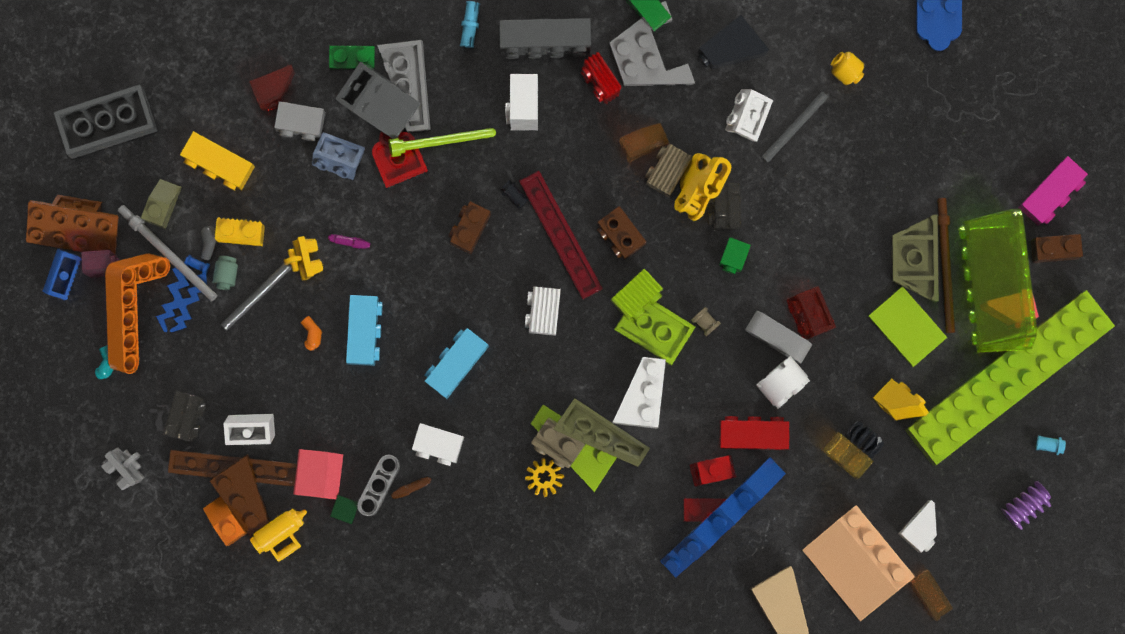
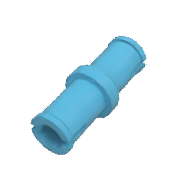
M466 1L464 21H461L463 30L460 46L474 48L476 29L479 28L477 20L480 3Z

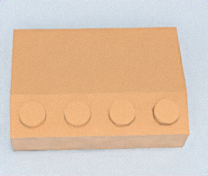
M857 505L802 550L860 622L915 578Z

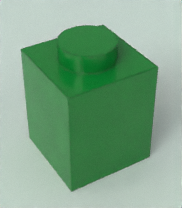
M729 237L719 264L723 266L722 270L731 274H735L736 271L741 272L751 245Z

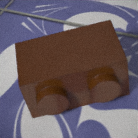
M1081 234L1038 237L1031 240L1033 263L1075 260L1083 257Z

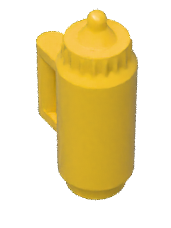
M295 509L285 511L253 533L254 536L250 538V541L258 553L261 554L263 551L267 552L270 550L277 561L280 562L299 549L301 545L293 533L298 531L304 524L303 517L307 514V511L305 509L302 511H296ZM290 536L293 542L276 552L273 547Z

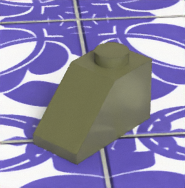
M160 179L147 200L141 219L166 229L182 187Z

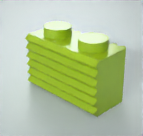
M643 269L611 299V302L627 320L632 318L637 320L645 313L643 308L649 302L653 305L662 297L660 292L663 288Z

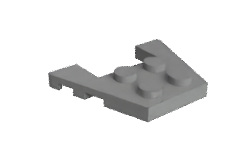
M666 1L662 2L661 4L670 14ZM672 17L664 24L672 22ZM642 18L609 43L624 86L695 84L689 64L668 71L665 70L651 28Z

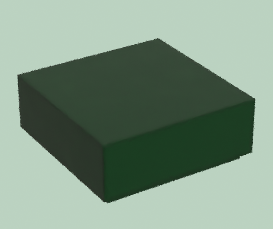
M338 495L330 517L352 524L358 509V502Z

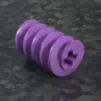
M1038 481L1034 482L1035 488L1032 486L1027 488L1028 494L1025 492L1020 493L1021 499L1015 497L1013 499L1014 505L1007 503V511L1001 509L1011 524L1020 530L1023 529L1021 521L1027 524L1030 523L1029 515L1035 519L1037 518L1036 509L1043 513V504L1051 507L1049 501L1051 496Z

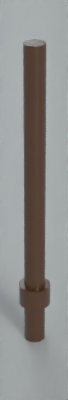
M938 198L937 221L940 233L946 333H955L948 232L950 216L947 215L946 198Z

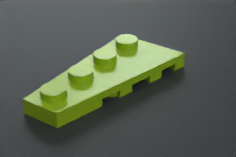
M542 405L531 425L539 432L548 418L558 423L562 416ZM585 444L570 467L595 492L617 457Z

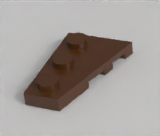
M248 454L210 480L213 487L250 536L269 523L262 496L259 493L256 478L250 466Z

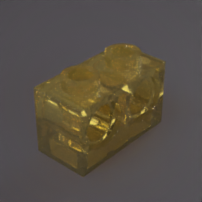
M839 432L835 433L822 449L827 456L855 479H859L874 462Z

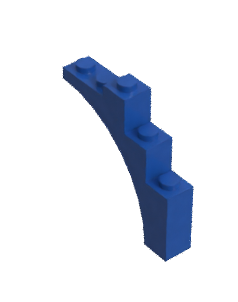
M771 457L768 458L660 562L676 578L695 560L708 551L786 473Z

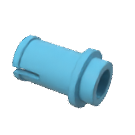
M1038 435L1036 450L1055 452L1056 455H1059V453L1064 454L1066 441L1062 440L1061 437L1054 439Z

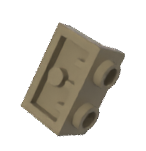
M548 418L531 443L538 453L549 455L557 466L569 469L585 446V443L553 430L557 423Z

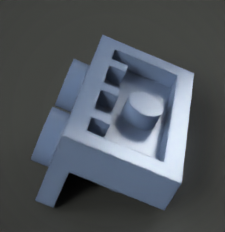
M323 132L313 152L312 165L320 170L335 173L342 178L354 180L356 169L364 154L365 147Z

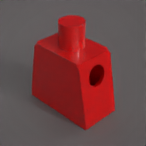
M732 455L690 464L694 487L737 478Z

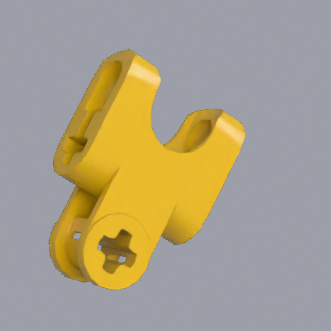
M694 154L680 180L682 191L674 203L675 210L680 213H688V218L692 221L700 219L705 212L710 198L717 197L721 192L732 168L730 162L722 157L710 159L705 154ZM702 159L703 166L700 170L698 168V163ZM721 163L722 171L716 174L717 167Z

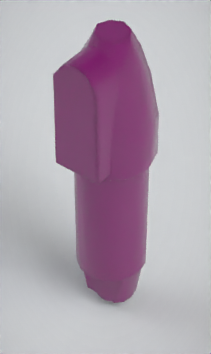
M333 234L328 236L331 242L353 248L366 249L370 248L371 243L361 238Z

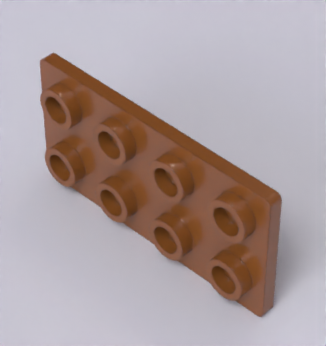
M57 195L52 204L30 200L28 203L26 242L114 257L116 254L119 217L118 215L101 212L102 202L63 195Z

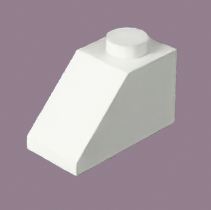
M928 500L898 533L917 552H922L923 550L927 552L935 544L933 539L937 536L935 503L932 500Z

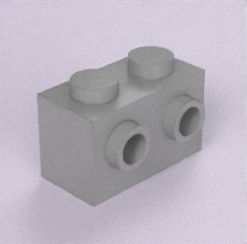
M279 102L274 128L277 132H280V136L292 138L293 134L301 135L303 140L315 141V138L320 139L322 135L326 112L321 108Z

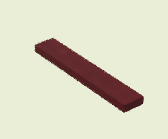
M538 170L519 180L582 300L602 290V286L540 171Z

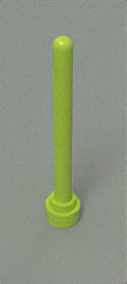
M489 128L405 142L398 138L389 139V150L391 157L401 156V153H405L406 150L494 137L496 130Z

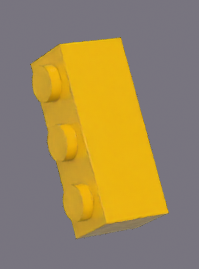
M194 131L180 154L185 159L183 163L193 169L197 166L204 169L203 174L214 180L216 177L224 180L223 185L232 190H235L236 187L242 190L255 168L249 161Z

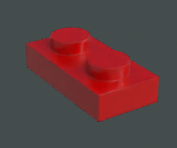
M684 499V521H704L726 499Z

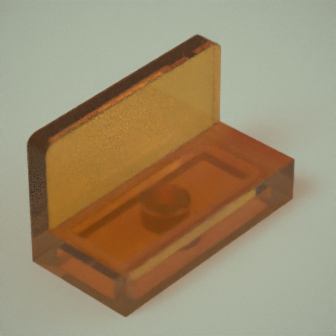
M926 570L909 582L933 621L940 620L941 616L953 609L929 570Z

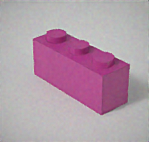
M1067 156L1018 208L1037 226L1043 222L1047 225L1056 215L1053 211L1058 206L1063 208L1071 198L1068 195L1073 190L1078 192L1086 182L1083 179L1088 174Z

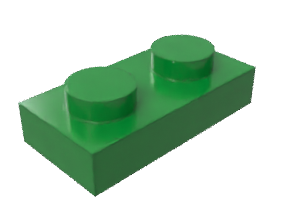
M330 46L329 69L355 70L360 62L375 69V46Z

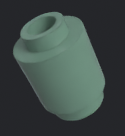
M219 256L218 261L215 262L212 283L216 284L217 289L230 290V287L235 286L238 269L236 258Z

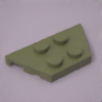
M932 215L891 236L892 282L933 302H938L937 215Z

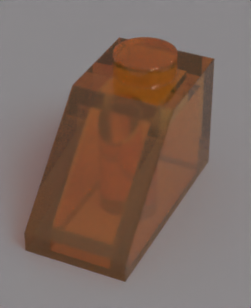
M661 123L641 128L620 138V144L628 162L670 144Z

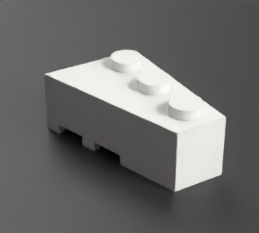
M510 74V103H506L505 115L506 124L511 125V130H538V74Z

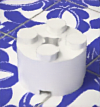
M789 356L756 386L771 404L778 409L793 394H797L810 380L795 360Z

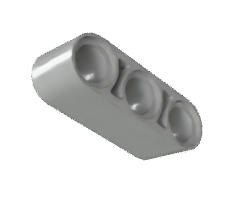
M760 311L755 312L745 329L746 332L786 357L791 356L799 364L802 363L812 347L809 341Z
M385 455L379 460L358 501V510L362 515L373 516L378 512L400 468V462L395 456ZM387 459H393L396 465L391 472H387L383 468V463ZM377 479H382L385 483V488L381 492H376L373 489V483ZM368 499L372 500L375 505L373 511L369 513L365 512L362 507L363 502Z

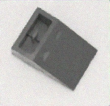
M362 62L359 63L335 98L353 113L392 139L398 138L421 104L375 69Z

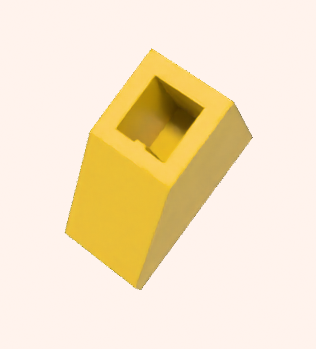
M893 379L873 397L879 407L894 420L921 417L929 413L924 406L926 402L917 393L912 395L910 388L903 382L898 384Z

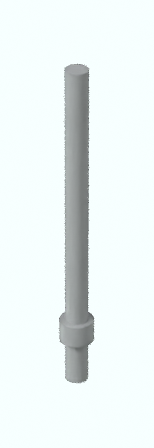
M125 205L118 209V212L129 222L128 225L134 231H139L211 302L216 299L217 294L144 225L145 222L138 215L135 216Z

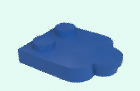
M916 0V33L918 37L928 41L929 46L933 50H945L949 46L950 41L956 40L962 32V0Z

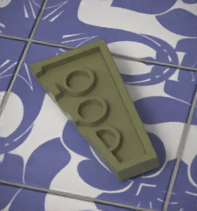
M575 398L553 429L637 467L650 449Z

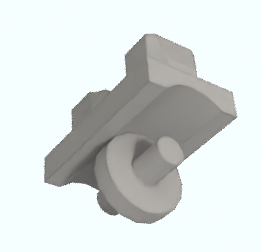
M117 447L105 455L106 460L101 467L108 474L113 473L115 470L121 474L116 480V484L121 490L133 486L145 478L139 471L141 465L136 461L140 457L138 452L131 455L127 450L122 452Z

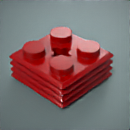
M596 52L595 55L592 54V57H588V60L585 59L580 74L587 84L591 82L594 90L592 92L598 102L603 101L607 104L608 101L611 102L615 97H619L621 85L600 53Z

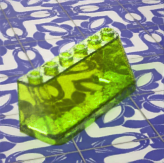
M1010 209L963 221V225L959 226V237L964 239V247L961 248L962 260H966L967 268H964V279L969 281L966 297L967 302H971L972 310H969V322L974 324V331L971 332L972 345H976L977 353L1032 349L1037 335V326L1022 210Z

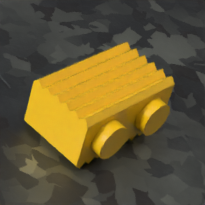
M219 217L216 221L215 240L222 243L263 246L265 226L261 221L257 223L251 220L248 222L242 219L239 221L238 219L230 220L229 218L221 219Z

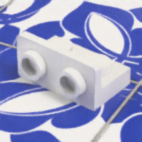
M741 89L735 97V105L732 113L727 118L725 130L757 142L773 100L752 89Z

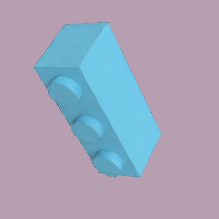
M350 295L347 364L375 366V361L380 359V347H376V340L381 338V325L377 324L378 315L382 316L383 303L379 302L377 296Z
M468 328L465 331L460 330L453 338L455 344L451 349L446 347L439 356V359H441L436 367L432 365L424 375L427 377L425 382L446 399H448L489 347L486 342Z

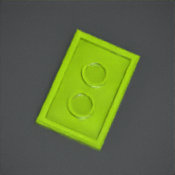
M903 286L868 316L912 367L918 364L947 338Z
M649 302L643 308L645 313L637 320L634 318L627 320L623 315L614 330L660 359H666L665 362L671 366L695 329L694 325L657 302L653 305Z

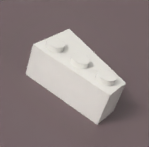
M642 358L613 420V424L658 428L666 359Z

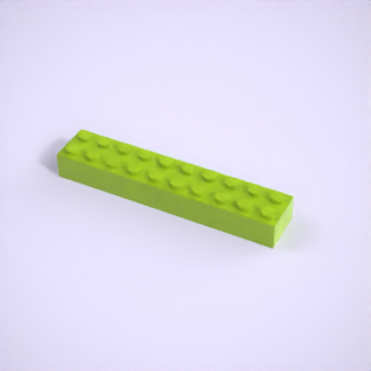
M1087 290L1080 293L928 411L929 413L926 416H922L910 425L905 431L932 466L939 464L1115 327V325Z

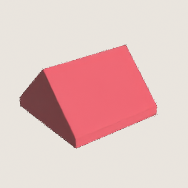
M299 449L293 495L336 500L339 495L343 454Z

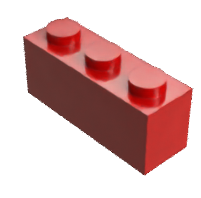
M725 416V421H720L719 449L788 450L789 421H784V417H770V421H761V417H748L747 421H738L737 416Z

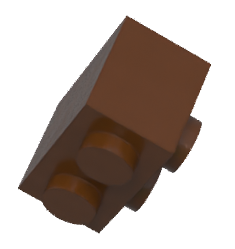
M471 201L468 206L464 205L458 216L461 218L458 226L454 225L448 237L451 238L450 244L472 254L491 216V212Z
M620 206L597 223L599 226L597 232L603 240L608 238L613 245L610 249L617 258L622 257L626 260L646 245V240Z

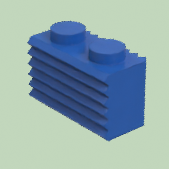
M57 249L43 292L67 300V296L70 295L68 291L73 286L74 274L79 269L78 265H80L79 261H81V258L76 254Z

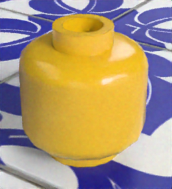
M840 52L831 62V73L844 85L857 84L864 76L862 72L864 63L852 52Z

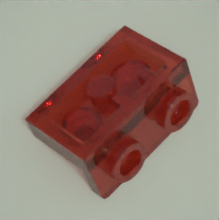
M819 286L787 299L789 311L795 319L799 334L804 339L808 340L836 328Z

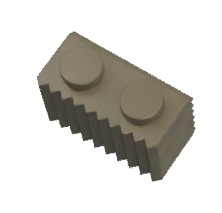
M669 144L667 148L662 146L656 157L659 162L656 167L651 166L645 176L648 179L646 185L670 198L692 159L691 155L672 144Z

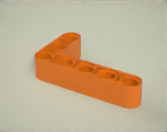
M143 254L112 262L106 269L108 363L113 370L132 374L139 366L137 284L166 276L170 270V262L165 257Z

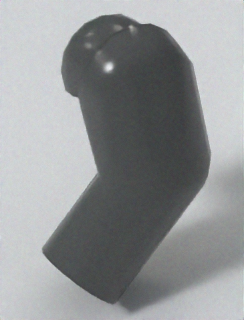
M213 226L203 227L200 233L203 244L200 257L204 260H211L215 247L216 229Z

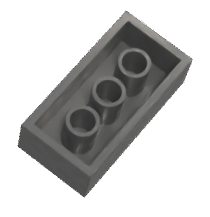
M590 18L500 20L501 56H505L506 59H517L519 55H528V58L532 59L541 58V55H550L551 58H562L564 54H573V57L576 58L586 57V54L591 52Z
M141 85L54 112L66 154L71 159L157 132L145 90Z

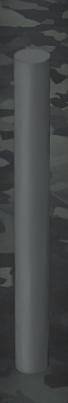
M821 92L761 158L768 163L826 101L828 96Z
M283 263L221 325L228 330L292 267Z

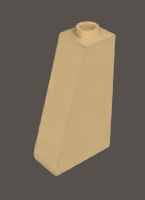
M791 566L750 588L776 634H809L794 571Z

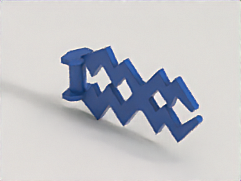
M191 255L187 256L184 263L187 266L202 271V274L197 276L207 285V273L210 264L199 261ZM176 267L172 270L179 281L167 285L174 297V301L161 305L166 313L156 316L164 332L168 331L164 319L176 316L173 309L177 308L180 309L182 316L174 318L178 325L170 329V332L187 328L184 321L192 319L187 310V305L200 301L197 293L201 291L196 287L187 289L191 297L183 299L179 289L190 286V284Z

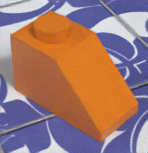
M221 496L203 508L213 528L226 546H230L247 534V531Z

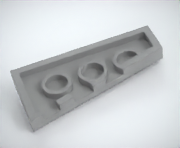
M416 40L377 45L390 81L421 103L405 126L407 132L431 130L423 41Z

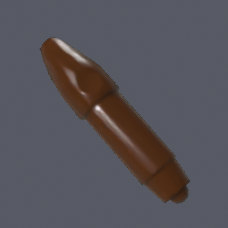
M427 476L404 485L394 491L391 496L393 499L410 495V493L431 483V478Z

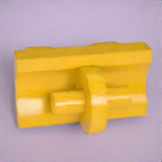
M302 236L294 240V249L288 250L289 258L283 260L284 265H291L293 272L300 271L302 281L308 280L315 274L322 272L321 260L310 261L309 253L318 251L316 239H305Z

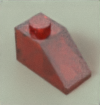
M292 65L250 81L262 110H273L278 107L279 102H283L295 74Z

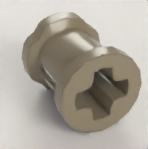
M707 307L702 309L691 320L701 327L706 337L721 324L707 312Z

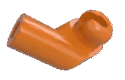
M307 316L301 324L308 331L307 340L304 342L305 348L312 351L319 347L322 331L310 316Z

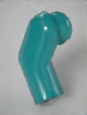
M107 345L99 349L103 361L99 368L95 370V375L98 379L108 378L113 372L108 363Z

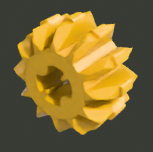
M542 458V466L539 467L537 461H533V465L537 469L527 468V471L533 473V476H526L525 480H534L533 483L528 485V488L532 489L536 485L535 495L539 494L540 489H544L543 495L547 497L548 488H550L553 494L556 493L553 484L562 487V484L555 480L556 478H564V475H556L555 472L559 471L561 467L557 466L552 469L551 467L554 464L552 460L548 466H545L546 460ZM547 471L550 473L548 477H551L550 482L545 481L542 484L539 482L541 478H538V474H544Z

